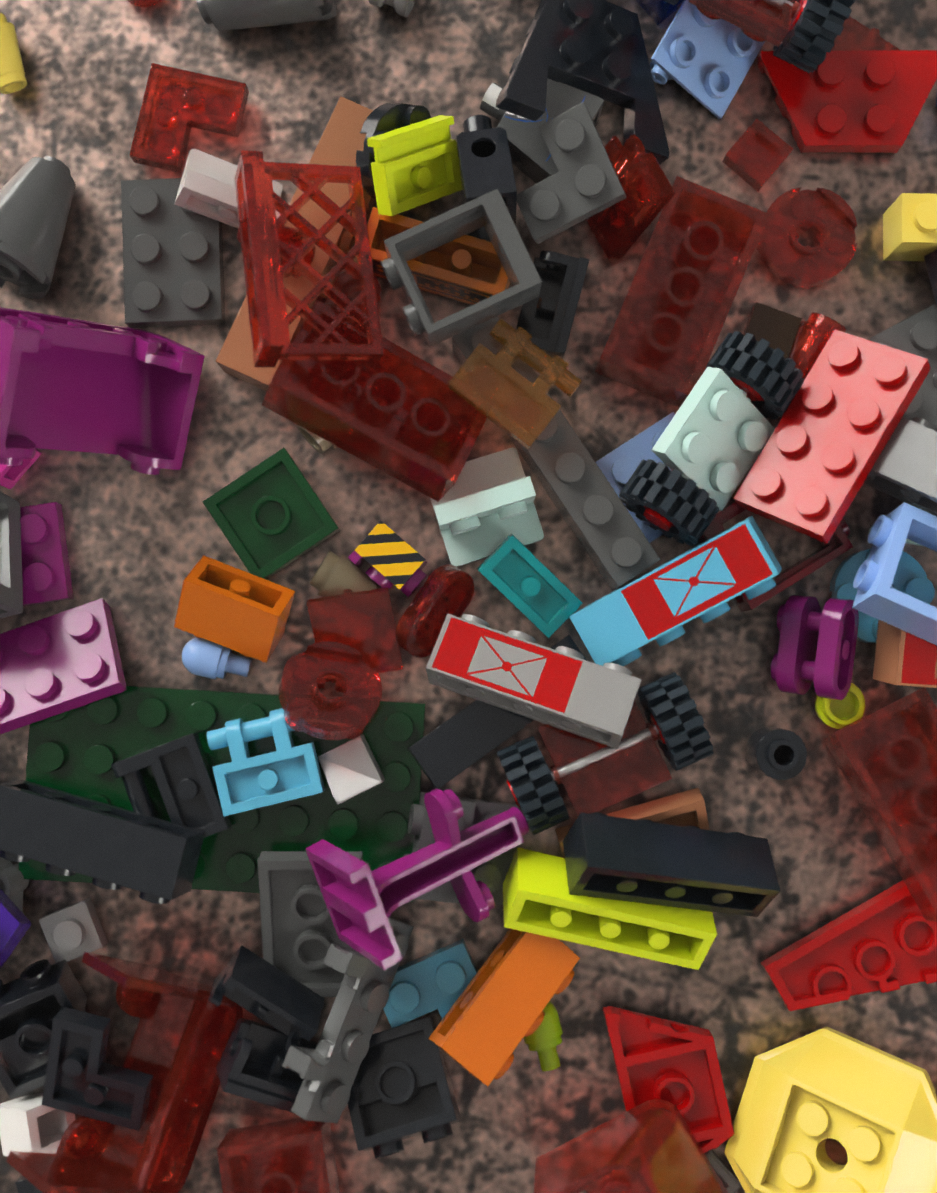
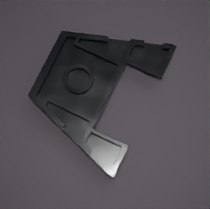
M541 0L526 33L527 39L521 53L515 58L509 71L511 75L508 82L500 91L496 100V107L536 121L546 111L547 79L561 82L625 109L623 154L656 166L669 158L670 151L652 74L650 73L651 69L638 14L606 0Z

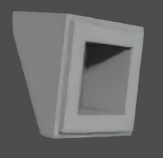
M363 734L318 756L337 805L385 780Z

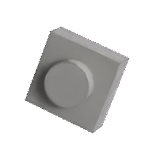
M91 897L39 919L55 963L66 960V962L100 949L108 943Z

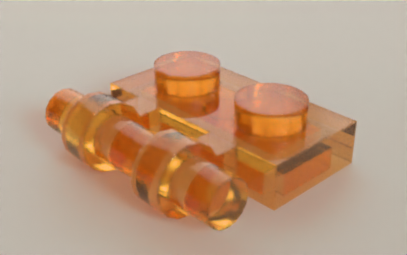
M500 319L489 335L502 344L503 348L495 355L479 343L449 381L448 388L529 450L561 409V405L547 395L550 389L555 385L571 397L582 383V380L567 370L569 364L558 355L552 358L531 342L533 336L522 327L516 330L503 319ZM518 358L540 374L533 384L510 367Z

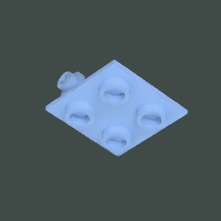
M684 0L651 57L650 67L652 70L650 73L652 74L653 81L661 85L666 84L668 80L674 79L715 117L722 119L767 37L727 0Z

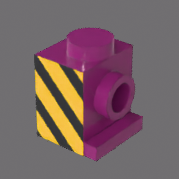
M381 520L348 557L359 568L367 561L371 566L365 573L386 592L394 585L407 597H410L428 576L422 571L427 564L426 559Z

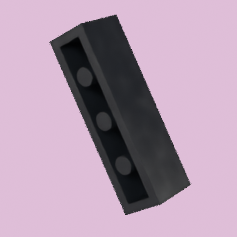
M25 780L0 783L1 858L15 862H28L32 859L46 863L45 870L57 875L73 876L76 873L90 876L93 877V885L104 889L120 890L123 887L140 891L139 897L142 900L156 904H168L170 900L191 891L205 835L204 831L173 824L159 818L141 815L131 810Z
M581 812L563 840L569 894L758 917L780 892L767 838L746 836L739 832L725 833L704 830L696 826L682 827L654 823L647 819L632 820L611 817L603 813Z

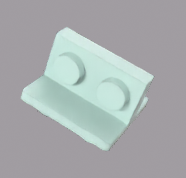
M511 447L425 475V484L450 563L453 567L488 558L510 534H513L524 546L541 541L544 538L534 505L536 493L530 476L525 477L516 448Z

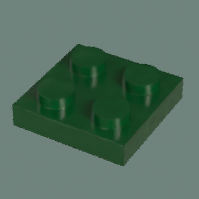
M282 448L203 501V504L249 573L266 580L340 531L285 448Z

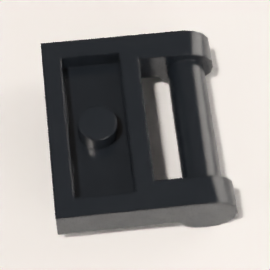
M197 732L111 764L115 777L122 778L135 813L158 818L140 770L151 766L171 823L204 831V838L232 826L229 817L223 816L216 781Z

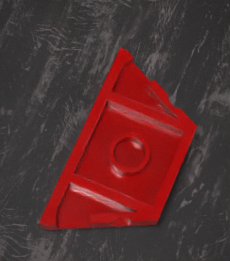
M937 50L830 51V53L826 52L825 59L821 65H817L816 70L810 71V73L774 56V51H761L758 57V68L761 74L766 72L777 94L775 102L782 116L789 120L792 127L791 134L801 153H897L903 146L937 80Z
M602 1007L643 1192L661 1193L659 1186L680 1169L684 1174L701 1161L704 1153L718 1148L734 1135L714 1038L708 1029L617 1007Z

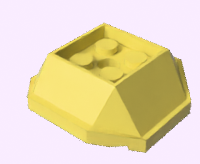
M827 1026L755 1056L733 1123L734 1135L728 1139L724 1154L745 1193H937L936 1091L927 1070ZM826 1139H835L844 1146L848 1156L846 1165L837 1164L828 1157L825 1150Z

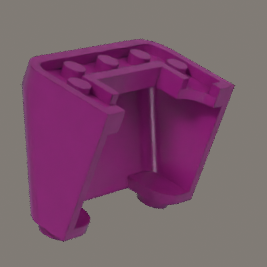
M0 307V464L19 466L22 465L23 459L33 458L36 449L119 455L131 462L130 468L132 470L149 475H158L161 469L181 470L205 356L167 337L145 330Z

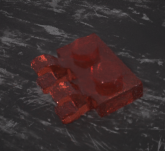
M631 135L623 146L617 136H612L605 146L627 198L587 219L608 259L623 257L676 194L653 153H645V147L636 135Z

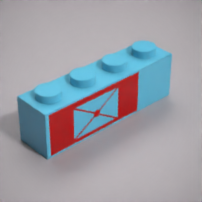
M750 516L579 609L569 617L595 664L603 666L604 663L612 662L625 666L642 656L639 650L641 646L653 640H656L659 647L686 633L682 626L683 624L699 616L703 623H707L730 610L727 601L745 592L750 600L776 586L773 577L780 574L782 567L754 517Z

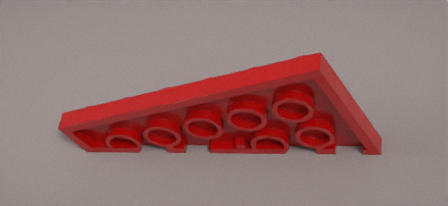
M937 860L760 962L784 1006L789 1011H795L849 1000L850 996L874 991L885 993L900 990V986L919 982L927 984L937 982Z

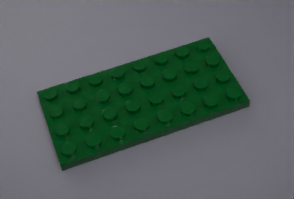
M126 685V691L43 719L29 726L25 781L133 811L122 778L115 777L111 764L197 732L214 776L213 766L231 762L232 760L229 747L210 750L207 741V731L225 727V722L241 718L243 722L268 717L270 711L284 707L287 712L306 708L310 727L292 731L294 746L314 742L318 758V756L363 734L385 780L337 805L319 762L325 788L323 793L228 815L232 825L230 828L205 837L191 889L259 893L258 859L261 851H306L305 848L322 839L346 852H363V861L369 865L370 871L402 858L404 854L412 853L414 834H408V818L411 805L419 804L422 769L407 748L424 737L426 703ZM273 736L248 742L250 757L277 751ZM151 766L140 769L158 818L171 822ZM30 859L28 862H19V871H21L24 879L92 883L93 877L76 873L73 876L50 873L45 870L46 863Z

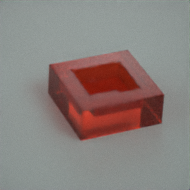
M756 119L726 153L722 162L759 192L789 157L793 148L761 121Z

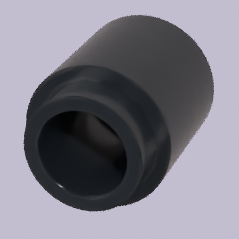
M764 727L755 731L749 738L746 745V757L750 766L758 773L776 780H788L797 776L804 768L807 760V750L803 740L796 733L776 727ZM781 746L782 754L776 762L774 752L777 747Z

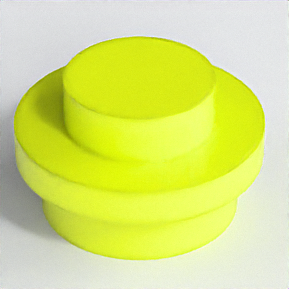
M851 683L846 697L842 700L822 698L816 694L815 711L825 725L835 729H847L856 725L863 717L865 698L862 691L855 684Z

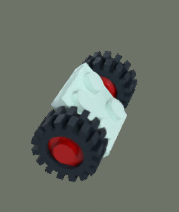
M734 331L733 334L728 333L705 366L704 373L652 448V451L665 464L661 462L657 464L654 460L650 459L647 461L645 459L642 460L619 494L620 500L626 504L625 507L629 511L635 512L637 518L648 522L651 528L662 531L663 535L670 539L673 537L677 542L682 544L685 542L688 546L698 543L717 512L724 509L774 432L775 428L767 421L768 416L772 420L781 417L804 383V378H801L803 373L801 369L795 368L797 365L792 358L785 359L783 357L785 352L780 348L772 349L769 347L770 342L762 338L759 342L756 341L753 334L746 333L744 336L740 331Z

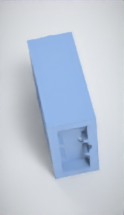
M904 502L888 515H880L869 532L868 543L873 545L868 559L861 564L855 575L853 587L858 589L852 608L937 645V608L891 587L906 538L937 552V516Z

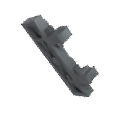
M389 917L388 920L403 959L407 952L408 941L414 926ZM331 943L323 964L345 974L317 1047L314 1050L290 1045L282 1065L284 1068L298 1073L304 1079L291 1110L293 1113L304 1120L338 1124L342 1111L349 1102L352 1085L361 1062L369 1050L371 1036L380 1013L388 1001L389 990L401 961L383 970L356 950Z

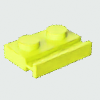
M438 115L367 139L368 147H373L375 161L371 162L379 215L394 216L462 190L456 139H451L450 125L454 124V116Z

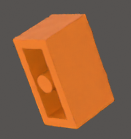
M203 555L183 581L174 627L193 634L197 638H203L237 651L246 657L255 658L267 663L284 635L295 591Z

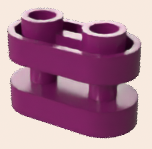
M792 595L786 604L780 606L777 614V627L780 632L779 647L771 662V677L777 682L781 692L804 695L809 690L812 681H814L815 692L819 697L842 700L846 697L852 681L859 626L858 610L852 608L853 600L830 598L825 603L821 612L816 597Z

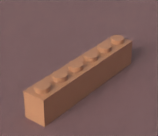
M340 96L216 359V363L225 373L276 396L281 386H288L295 376L299 360L295 356L302 341L308 343L316 331L319 322V316L316 315V311L323 297L329 299L337 286L340 274L336 269L343 254L349 256L356 246L360 229L356 226L363 211L371 212L376 203V200L369 196L362 186L356 167V151H363L366 134L360 132L366 118L373 110Z

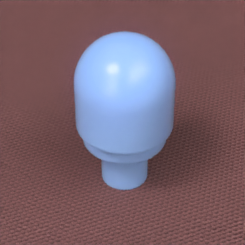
M193 638L186 643L182 650L183 665L194 675L214 680L217 678L224 679L226 673L244 677L249 675L252 658L232 654L231 649L206 639Z

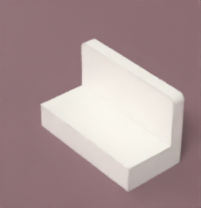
M191 149L186 160L174 204L268 240L280 225L284 206L280 205L279 201L283 186L280 182L200 150Z

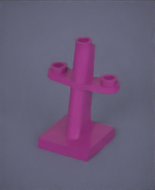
M450 789L430 791L424 795V802L435 843L373 871H370L369 865L324 839L305 848L338 938L383 970L388 969L403 960L388 920L391 913L401 905L448 881L451 882L462 909L472 921L479 922L488 918L489 910L495 906L494 898L489 888L482 881L475 880L471 869L524 843L523 836L529 833V826L526 818L518 808L511 807L496 816L459 832L458 819L463 817L464 812L457 795Z

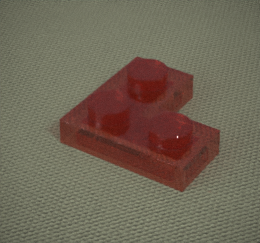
M152 63L130 151V157L134 163L181 173L192 128L239 137L249 95L246 83Z

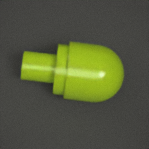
M549 1001L543 1009L545 1015L540 1026L530 1036L523 1037L529 1051H537L542 1071H551L561 1066L556 1046L562 1043L561 1035L563 1031L557 1009Z

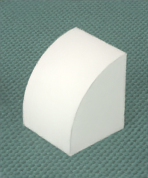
M43 1092L1 1103L0 1140L3 1156L35 1163L79 1143L75 1114L42 1105Z

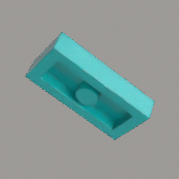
M510 534L477 568L487 580L548 638L583 604L513 534Z

